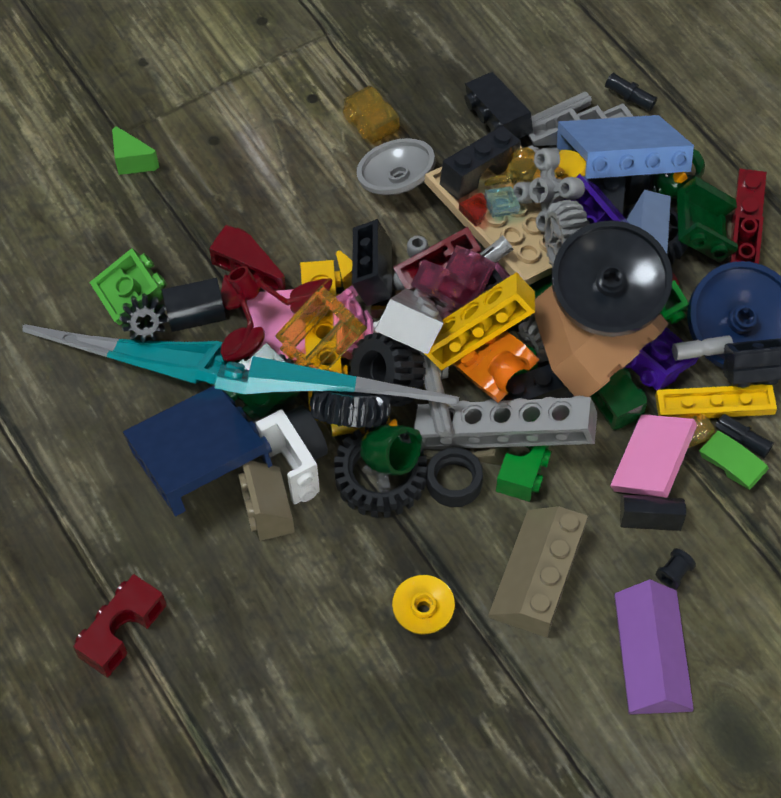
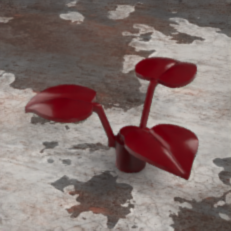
M246 266L237 267L229 275H224L221 288L224 308L233 310L242 306L248 325L247 328L236 329L224 339L221 346L223 361L243 359L254 353L262 344L265 331L262 327L253 328L254 323L246 300H252L259 294L260 288H263L285 305H291L290 309L294 314H304L316 309L325 300L332 286V279L328 278L304 283L292 290L290 298L287 299L266 285L258 275H253Z

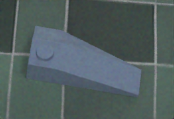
M644 190L629 214L627 221L651 234L667 253L671 196Z

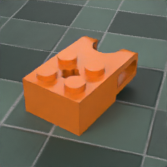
M504 331L456 361L453 365L471 383L495 402L499 403L509 393L506 390V384L511 376L522 369L530 370L540 359L522 341L508 331Z

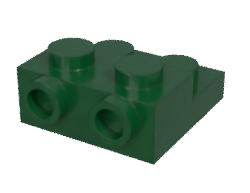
M267 343L253 355L286 362ZM252 357L247 361L242 359L239 362L245 365L244 369L250 370ZM225 391L234 402L239 398L245 404L242 409L253 421L257 418L261 420L281 410L300 392L240 394Z

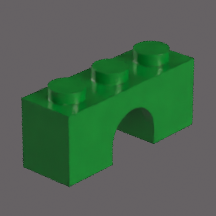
M549 445L525 446L530 450V453L524 456L506 453L497 477L496 492L530 502L533 492L539 493L544 476L539 474L542 467H548L552 451L548 450Z

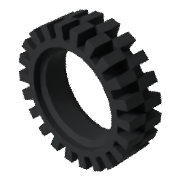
M359 429L353 432V439L347 436L344 439V447L339 446L337 450L338 456H335L334 460L336 487L340 491L342 500H348V506L351 509L357 506L359 513L365 515L367 510L371 511V517L378 518V512H384V518L391 517L392 510H395L396 514L399 515L403 513V506L410 509L414 506V499L417 501L420 499L421 490L424 491L426 486L427 460L422 445L416 465L408 472L406 479L400 486L387 492H373L362 487L353 474L354 465L361 457V442L365 433L361 434ZM408 433L400 434L404 442L410 443Z

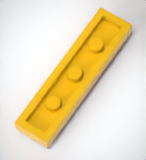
M768 384L750 385L745 388L722 386L656 390L655 394L658 416L705 419L720 418L723 414L729 417L775 415L777 411L773 385Z

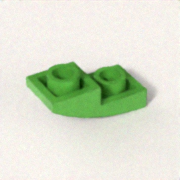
M719 430L699 450L702 458L723 469L728 478L749 490L769 469L768 465L751 451Z

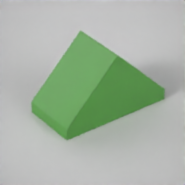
M117 126L112 129L114 157L119 175L155 171L159 168L156 150Z

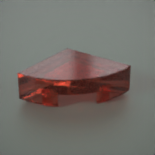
M480 192L459 203L458 210L477 227L483 222L486 215V199Z

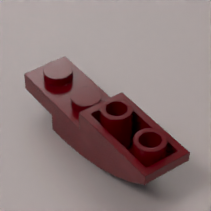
M739 169L735 195L737 208L732 212L730 237L731 241L738 244V250L730 255V263L745 261L759 264L767 172Z

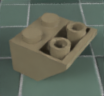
M249 461L242 465L244 473H240L238 476L251 532L257 530L259 541L295 533L293 517L280 467L271 466L268 468L266 464Z

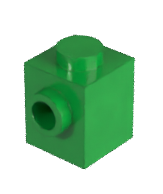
M673 280L668 301L661 315L667 322L675 324L687 316L685 312L688 311L689 302L676 281Z

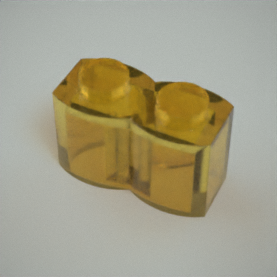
M369 85L344 99L343 114L348 122H353L357 126L360 135L364 139L367 138L370 142L375 143L399 130V116L372 86Z

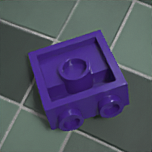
M666 327L654 341L647 343L639 351L640 353L625 367L634 370L640 376L645 386H652L655 390H662L675 382L679 373L696 364L699 357L675 361L672 354V345L683 341Z

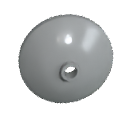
M405 138L383 143L369 151L359 162L357 167L359 183L367 191L379 195H396L410 191L425 181L426 173L433 171L436 164L435 154L429 144L417 139Z

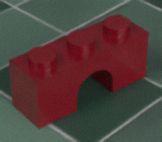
M135 574L128 581H123L118 586L115 596L109 604L103 605L98 610L95 621L90 627L83 629L78 634L73 646L78 658L108 678L128 654L124 643L115 637L117 629L127 622H136L148 629L167 606L163 593Z

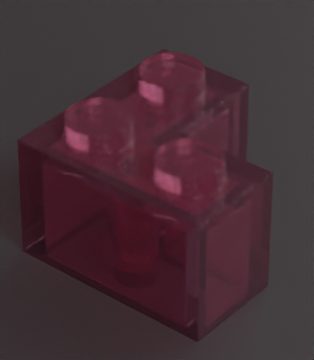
M456 245L445 268L423 259L410 286L446 306L458 310L482 294L497 264L477 252Z

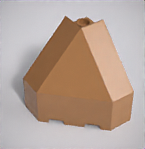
M552 285L535 298V313L533 314L551 369L574 396L590 397L610 381L609 378L614 373L630 363L640 353L639 351L647 343L654 341L668 325V322L660 314L650 325L629 335L616 337L596 335L576 326L564 315L555 300Z

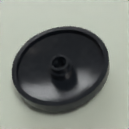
M601 221L580 228L562 244L553 264L552 290L559 308L576 326L596 335L609 337L624 336L644 329L661 314L672 288V267L664 248L647 231L626 222Z

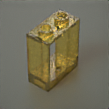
M321 285L275 337L283 344L280 350L291 360L294 357L297 359L294 364L328 371L367 327L338 298ZM331 310L340 321L306 356L297 345Z

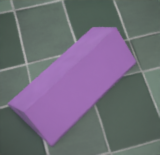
M649 579L615 593L614 598L628 713L693 712L694 708L677 590Z

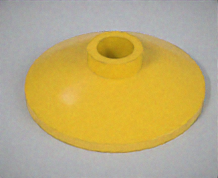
M417 575L408 578L399 585L393 596L392 608L396 620L406 630L416 634H431L443 629L450 622L455 610V600L451 589L442 580L430 575ZM425 605L429 610L427 612H420L418 607Z

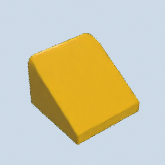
M338 250L336 256L344 290L353 286L352 260L342 251Z

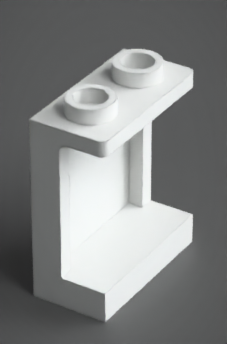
M283 409L257 421L256 427L260 438L265 436L272 448L269 457L271 458L282 452L292 468V471L287 476L293 504L301 501L307 502L314 498L320 492L317 463Z

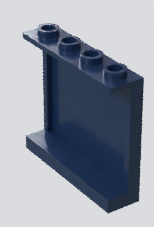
M215 385L123 431L131 453L175 517L186 511L181 500L182 496L259 456L268 468L273 466L269 457L272 448L266 437L260 438L257 427L253 421L248 422L243 409L240 406L236 407L235 402L220 389H215Z

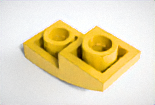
M561 150L559 152L560 164L554 170L555 176L560 175L564 179L566 177H577L581 174L585 177L586 160L578 152Z

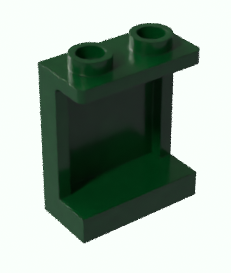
M697 176L692 178L677 190L678 240L721 263L738 250V244L726 236L725 218L727 214L737 208L736 199Z

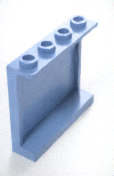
M659 115L558 121L557 148L559 150H571L574 148L586 160L585 178L587 179L691 172L694 145Z

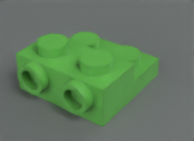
M133 248L89 282L114 322L118 325L124 323L119 318V315L125 312L122 305L124 303L132 305V296L137 297L138 301L142 300V294L145 293L147 294L148 301L156 296L160 302L164 298L162 289L167 286L164 278L158 272L154 274L151 270L155 266L152 260L145 253L140 255Z

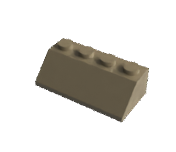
M560 506L527 510L488 618L546 638L548 637L585 532L587 515Z

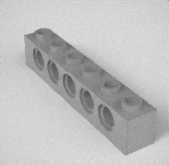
M574 396L572 398L545 397L533 400L517 398L510 401H500L499 403L493 399L486 400L485 402L459 401L458 405L447 404L453 432L451 435L441 438L435 432L429 404H418L414 429L420 431L424 450L595 444L597 410L592 398L584 396Z

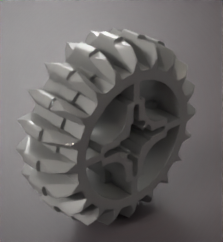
M563 200L551 203L546 211L544 224L545 247L547 250L546 256L549 257V264L552 265V269L555 257L562 244L574 232L590 223L587 220V213L578 201Z

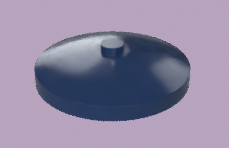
M745 261L727 263L709 272L697 284L689 300L687 320L693 341H702L708 338L728 335L731 336L733 343L781 338V276L766 266ZM724 354L705 356L716 366L724 368Z

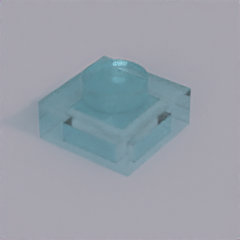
M511 186L485 190L484 200L492 218L519 214L520 204Z

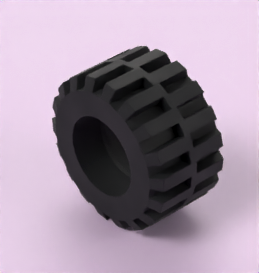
M380 333L366 335L364 339H360L357 343L358 348L353 349V358L349 362V366H351L349 375L417 389L423 387L424 380L422 378L423 374H426V368H423L425 359L424 355H420L421 351ZM389 395L391 397V406H405V404L413 401V398Z

